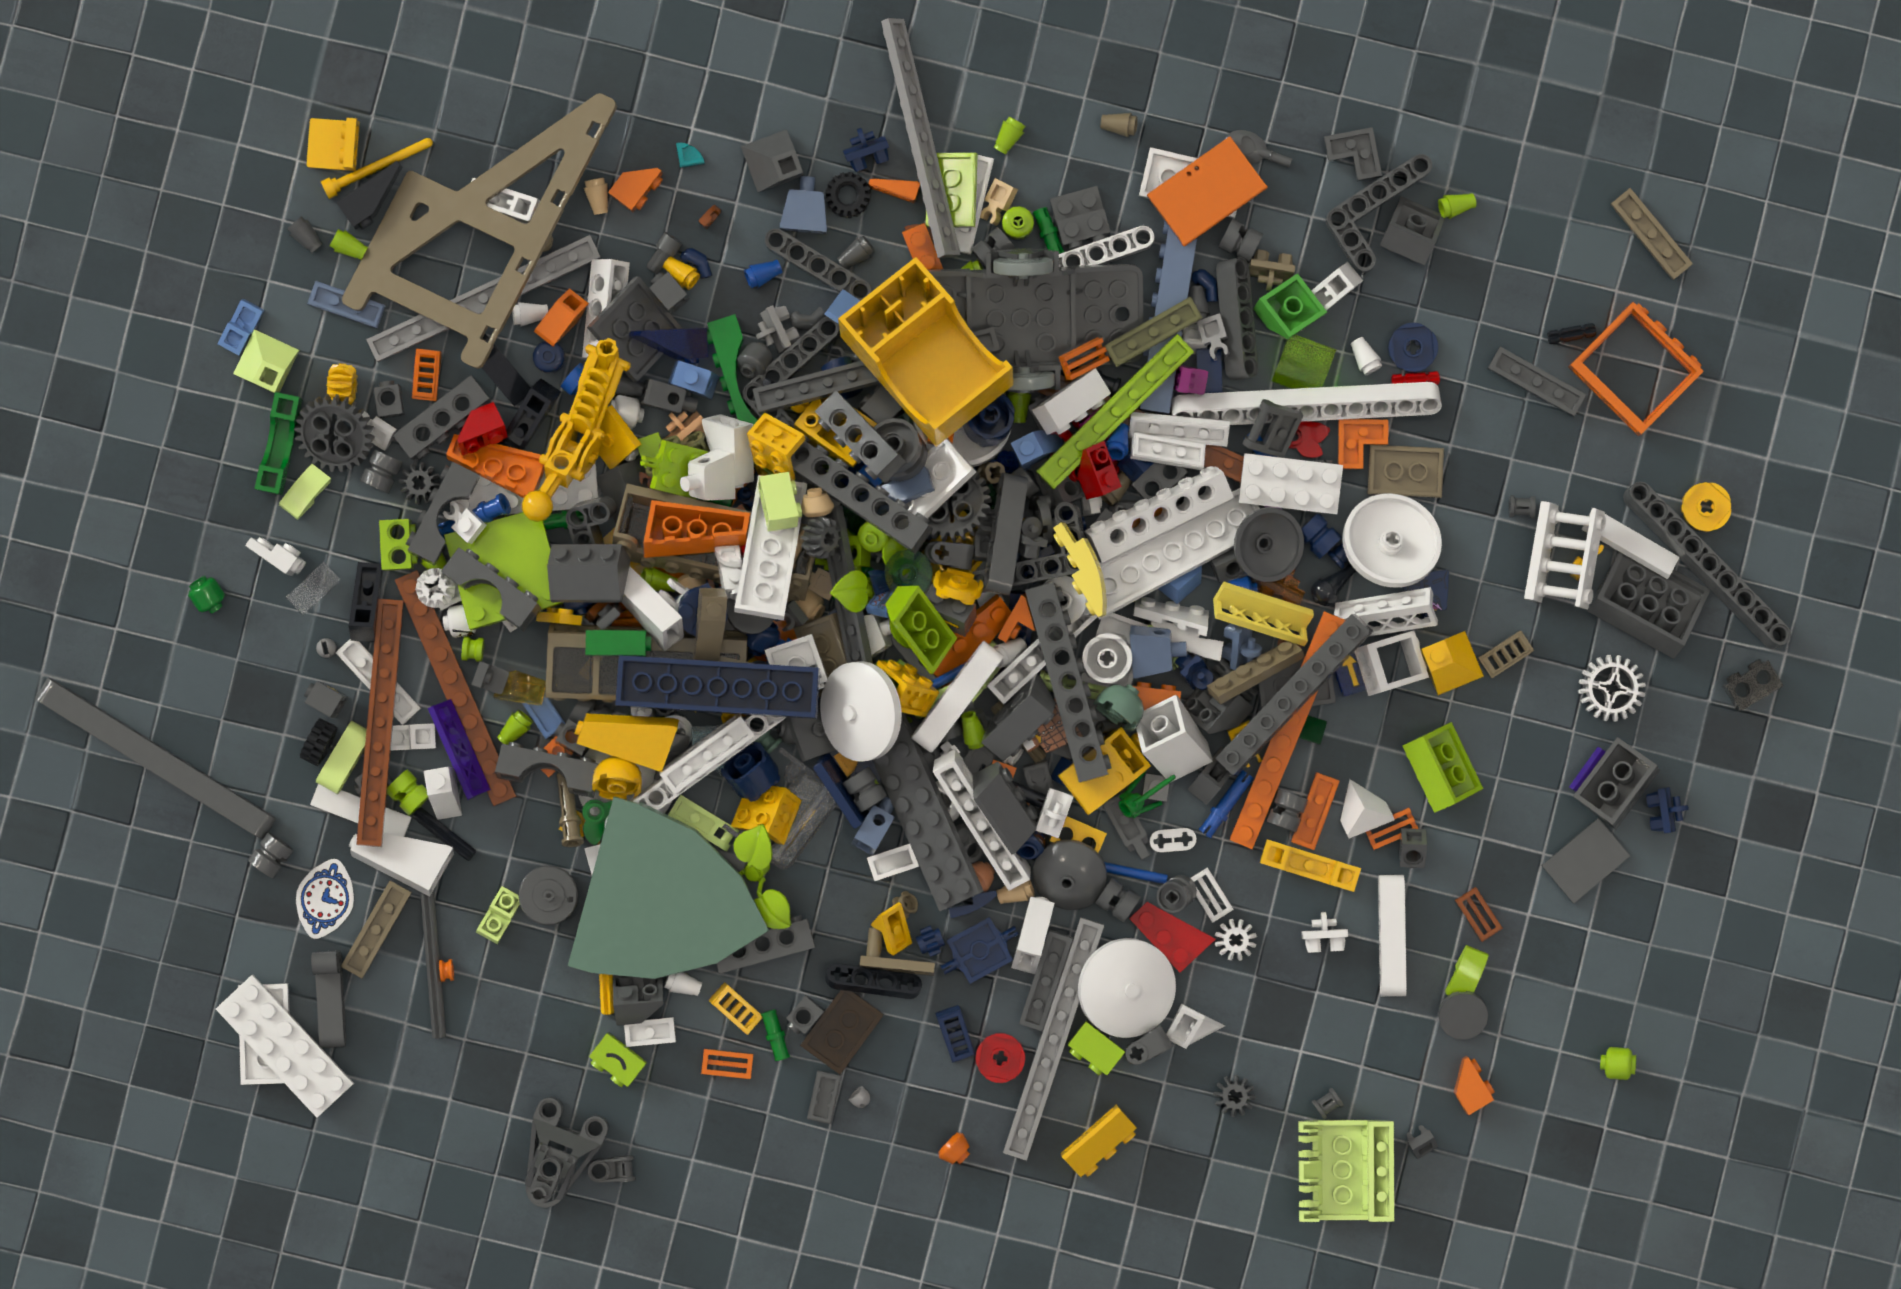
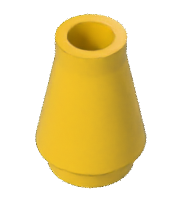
M670 256L663 264V268L671 274L682 289H692L700 278L696 268Z

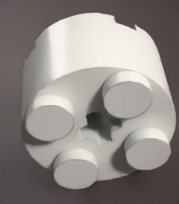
M1105 633L1095 636L1086 644L1082 652L1084 671L1092 680L1099 683L1110 684L1119 681L1128 673L1132 664V653L1128 644L1115 634ZM1105 652H1109L1110 657H1114V661L1109 662L1108 666H1105L1104 661L1100 660V656H1104Z

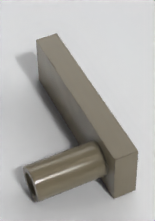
M869 928L866 956H861L860 967L934 976L935 963L881 958L883 934L875 928Z

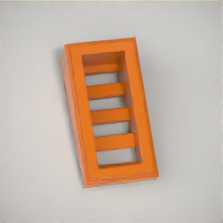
M870 179L868 183L870 189L911 203L916 202L921 187L918 181Z
M416 349L412 399L437 401L442 359L441 351ZM422 357L434 358L435 361L434 363L422 362ZM421 367L433 368L434 373L420 372ZM420 377L432 378L433 383L419 382ZM419 387L432 388V393L418 392Z

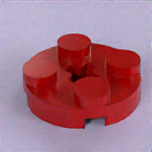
M995 1033L987 1036L979 1044L976 1051V1064L980 1073L986 1079L995 1083H1006L1014 1079L1022 1071L1025 1064V1052L1021 1043L1013 1036L1006 1033ZM999 1051H1004V1056L1008 1057L1007 1061L1002 1062V1065H998L997 1060L993 1059V1055L998 1054Z

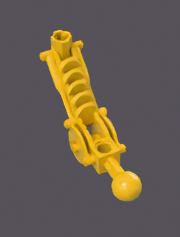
M610 338L599 340L596 347L591 344L585 347L588 357L578 381V391L570 413L568 415L563 412L560 415V422L562 423L550 439L546 455L542 454L539 458V463L545 465L546 480L539 490L529 492L522 502V511L531 521L539 522L546 520L553 510L551 498L559 485L568 488L573 479L581 482L585 478L584 475L589 472L598 459L601 440L605 437L604 431L599 428L607 407L616 393L623 371L627 372L631 368L630 362L619 358L616 341ZM578 432L584 434L579 443L576 442ZM560 466L566 467L564 469H558V467Z

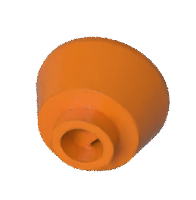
M957 1132L938 1152L939 1158L951 1164H954L956 1161L961 1164L970 1154L967 1151L970 1146L964 1134Z

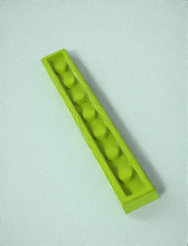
M1176 334L1036 472L1052 489H1055L1080 464L1083 449L1104 441L1194 351Z

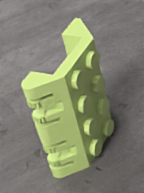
M1298 1121L1299 1132L1309 1133V1135H1300L1299 1142H1312V1150L1299 1151V1157H1309V1160H1299V1182H1309V1185H1299V1191L1303 1193L1313 1192V1200L1299 1201V1207H1309V1210H1299V1221L1368 1220L1369 1222H1394V1121Z

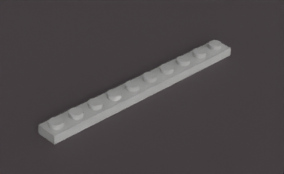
M887 18L881 21L883 35L886 40L889 60L895 77L894 81L897 86L900 106L906 123V131L912 148L911 152L914 157L917 177L923 194V202L929 219L928 223L934 240V248L938 258H954L961 254L904 19Z
M588 235L539 258L521 295L590 264L592 259H600L601 257L591 236ZM528 264L520 267L518 272L523 274ZM501 277L449 301L472 312L481 314ZM417 315L366 340L376 362H380L450 328L423 315Z
M1080 917L1003 1150L1005 1154L1027 1161L1079 1004V977L1084 964L1097 949L1104 924Z

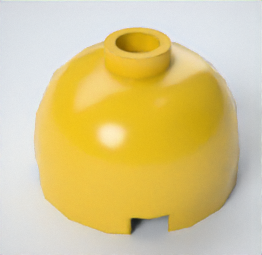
M612 756L601 761L595 768L592 790L594 792L595 789L598 790L599 796L613 800L614 796L627 800V795L634 794L633 798L641 793L642 776L636 763Z

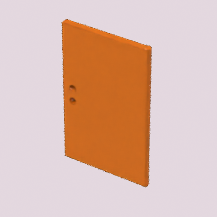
M1229 136L1147 194V197L1185 247L1263 192L1268 186Z

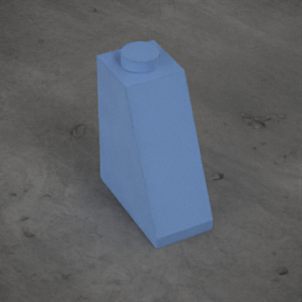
M1039 430L1011 442V447L1019 465L1026 471L1033 464L1050 457L1064 442L1057 434L1047 435L1044 430Z

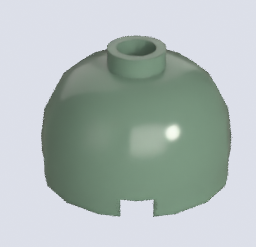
M1118 684L1111 685L1105 688L1093 702L1094 705H1098L1096 709L1104 717L1116 725L1119 722L1126 724L1123 729L1128 731L1136 729L1144 713L1142 700L1137 696L1139 691L1129 684L1125 687Z

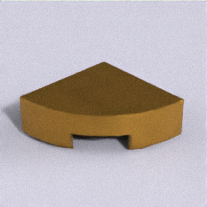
M840 753L834 756L847 777L851 775L858 761L848 759Z

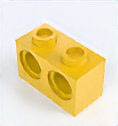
M1066 816L1063 827H1068L1072 830L1073 837L1071 840L1082 842L1084 838L1091 837L1096 843L1094 850L1099 853L1107 833ZM1051 836L1049 841L1054 843L1060 841V838Z

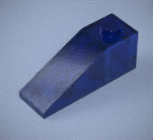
M707 328L630 331V337L673 359H684L685 363H699V358H708Z

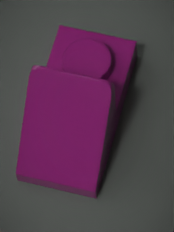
M1184 365L1179 366L1176 369L1173 389L1182 393L1189 392L1204 395L1208 371Z

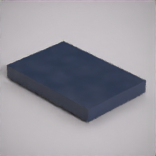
M830 753L822 755L813 769L851 826L855 829L864 822L869 811L866 809L860 813L853 802L855 796L849 795L842 784L848 779Z

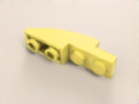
M1061 522L1053 527L1056 532L1053 536L1060 547L1065 546L1069 552L1067 558L1074 568H1079V571L1071 575L1075 580L1072 582V585L1079 595L1084 594L1088 601L1085 605L1093 616L1104 617L1107 611L1106 587L1097 556L1087 538L1077 541L1067 524Z

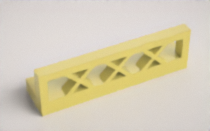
M1227 582L1222 583L1213 598L1215 619L1304 647L1308 642L1306 628L1314 617L1312 609ZM1222 608L1227 609L1231 614L1223 612ZM1244 615L1251 617L1254 621L1249 620ZM1268 623L1273 624L1276 628L1271 627ZM1290 630L1299 632V635L1293 634Z

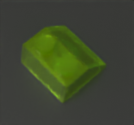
M1298 335L1286 339L1272 382L1291 389L1322 387L1336 349Z

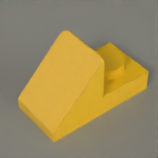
M898 902L882 912L872 922L871 926L882 932L887 952L894 956L912 944L901 903Z

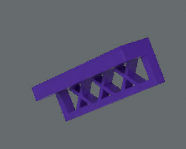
M450 699L429 707L428 711L467 800L491 790L452 700Z

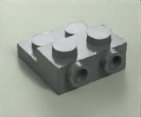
M1098 186L1050 198L1062 247L1068 246L1069 249L1083 246V241L1092 239V242L1107 238L1106 235L1111 233Z

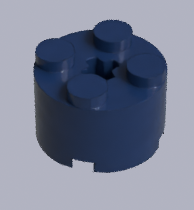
M1002 394L964 424L963 429L968 438L981 447L997 445L1004 441L1009 435L1014 422L1012 402L1007 396ZM985 416H986L987 418L992 417L993 420H992V421L986 420L984 417H985Z
M753 742L754 745H748L727 760L724 769L721 767L723 777L737 795L751 802L758 800L761 794L780 781L777 764L758 742Z

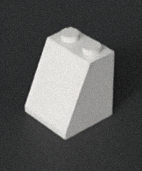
M1177 695L1144 710L1143 717L1136 727L1142 754L1166 779L1171 775H1175L1176 779L1173 780L1175 781L1213 762L1207 740Z

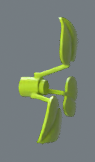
M889 538L882 549L883 561L890 568L886 572L893 574L895 571L898 576H905L910 571L914 561V553L892 538ZM858 570L851 571L843 576L830 592L848 611L854 613L862 611L875 595L870 578H867L862 571ZM889 621L890 630L895 640L904 648L911 649L891 621Z
M760 824L755 828L742 832L734 841V851L737 858L742 862H748L747 866L739 873L745 875L750 881L759 882L757 896L759 898L754 899L767 927L773 929L789 928L792 924L790 920V906L786 897L781 892L773 889L766 890L762 894L763 883L766 881L764 875L770 870L772 846L764 824Z

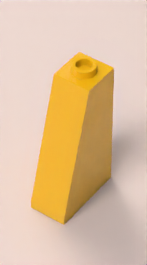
M586 713L584 721H578L574 734L578 735L576 744L662 772L678 728L679 720L663 717Z

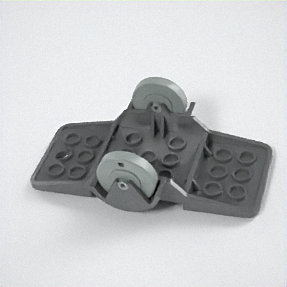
M1005 249L986 253V269L928 270L953 298L960 315L972 332L994 327L1000 353L993 355L1002 362L1007 360L1013 367V386L1007 390L1010 392L1034 393L1047 388L1061 390L1060 370L1063 369L1059 356L1095 338H1102L1103 343L1101 344L1104 347V345L1143 324V274L1140 268L1133 264L1059 267V251L1048 249ZM1119 307H1126L1129 310L1128 318L1123 321L1115 317V312ZM1093 347L1085 351L1084 353L1068 360L1067 363L1070 364L1075 360L1095 351L1096 347ZM1143 353L1127 361L1124 364L1135 363L1139 361L1143 356ZM1097 356V357H1095V358H1093V359H1091V360H1089V361H1087V362H1085V363H1083V364H1081V365H1079V366H1077V367L1084 366V365H1086V364H1088V363L1094 361L1095 359L1099 358V356ZM1109 356L1110 361L1102 365H1113L1114 363Z

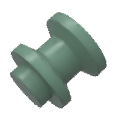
M771 729L754 741L760 743L769 755L782 742L781 738L774 739L770 735Z

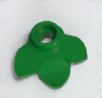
M591 799L583 806L582 814L586 820L583 826V833L586 839L594 846L598 844L604 834L605 820L609 815L612 801L603 803L601 800ZM597 807L600 812L598 815H592L590 809Z

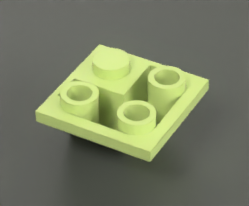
M254 329L233 374L273 393H280L299 350Z

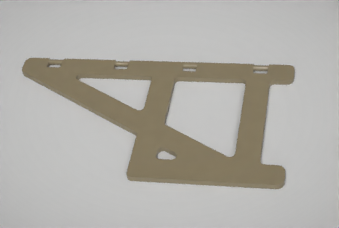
M600 93L594 95L459 191L447 188L414 171H408L343 294V304L355 311H362L366 307L371 295L374 293L379 294L466 336L468 342L462 351L461 360L473 368H482L564 212V207L594 154L605 128L609 125L617 109V103L606 95ZM597 123L600 126L594 138H592L588 133L593 124ZM560 150H564L565 154L529 223L519 222L487 206L490 199ZM558 191H562L565 194L557 206L553 201ZM418 205H427L429 207L428 213L413 221L412 216ZM458 222L465 223L513 246L515 249L481 314L472 312L393 274V268ZM523 259H526L530 262L524 273L521 274L518 272V269ZM488 327H490L494 331L487 343L482 338Z

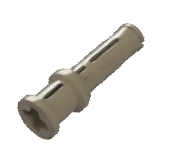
M558 773L556 777L562 812L559 825L563 829L564 837L562 839V846L577 847L584 843V838L580 834L579 825L582 822L579 815H577L575 794L569 793L565 778Z

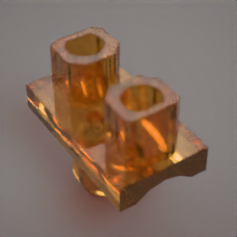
M1295 570L1278 581H1261L1260 583L1262 585L1259 593L1272 597L1277 592L1284 596L1282 600L1300 605L1305 594L1303 590L1297 588L1301 581L1292 577Z

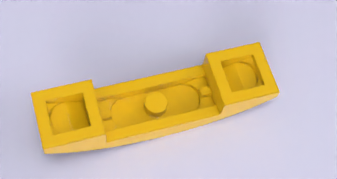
M1268 839L1260 859L1261 864L1352 892L1355 891L1361 871L1359 867Z

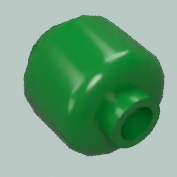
M202 576L189 585L188 597L199 612L209 611L212 614L223 606L221 601L225 597V592L214 578Z

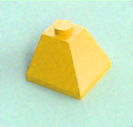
M1465 631L1420 649L1437 695L1484 677Z

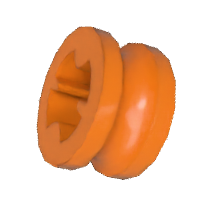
M449 959L448 962L439 960L441 982H445L446 979L454 981L452 959Z

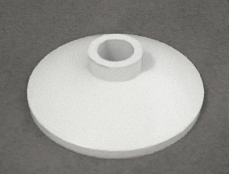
M1068 576L1047 580L1043 585L1054 582L1056 587L1061 586L1063 596L1068 600L1066 605H1061L1062 610L1068 611L1071 623L1077 621L1086 609L1085 603H1087V599L1083 593L1079 595L1073 587L1072 582L1075 580ZM1047 603L1042 608V613L1046 617H1051L1056 612V607L1052 603Z

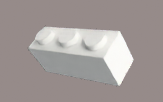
M1095 368L1070 382L1033 408L1032 411L1047 435L1053 432H1057L1059 435L1071 427L1069 423L1073 420L1078 422L1088 415L1087 410L1090 408L1095 410L1105 403L1104 398L1110 395L1111 392Z

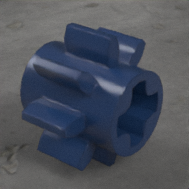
M930 925L920 929L921 935L917 936L916 940L922 954L929 952L930 957L941 953L940 947L945 946L939 928L932 930Z

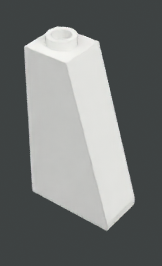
M629 566L622 603L665 652L684 637L682 617Z
M383 833L382 847L356 845L357 834L353 836L349 844L352 857L428 896H431L454 855L453 848L448 845Z

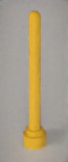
M425 138L341 178L330 179L329 177L321 181V184L328 198L331 199L338 195L337 193L341 191V188L380 171L396 161L399 162L431 147L433 141L430 138Z

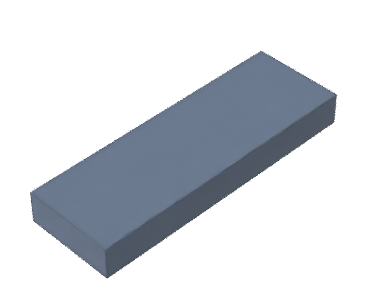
M315 281L307 303L308 305L378 329L386 305L369 299L362 311H355L343 304L344 290Z
M925 466L919 474L909 480L901 482L891 481L880 486L890 493L888 497L895 502L899 499L905 504L922 497L924 494L935 491L929 470ZM869 492L859 496L860 502L868 499ZM881 506L878 509V515L888 512L889 506Z

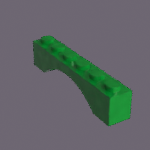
M736 314L708 322L709 329L705 330L708 344L714 343L716 353L712 354L716 368L721 367L724 375L719 377L723 391L728 390L731 400L727 401L730 414H736L738 420L754 425L758 420L745 405L737 383L736 361L744 340Z

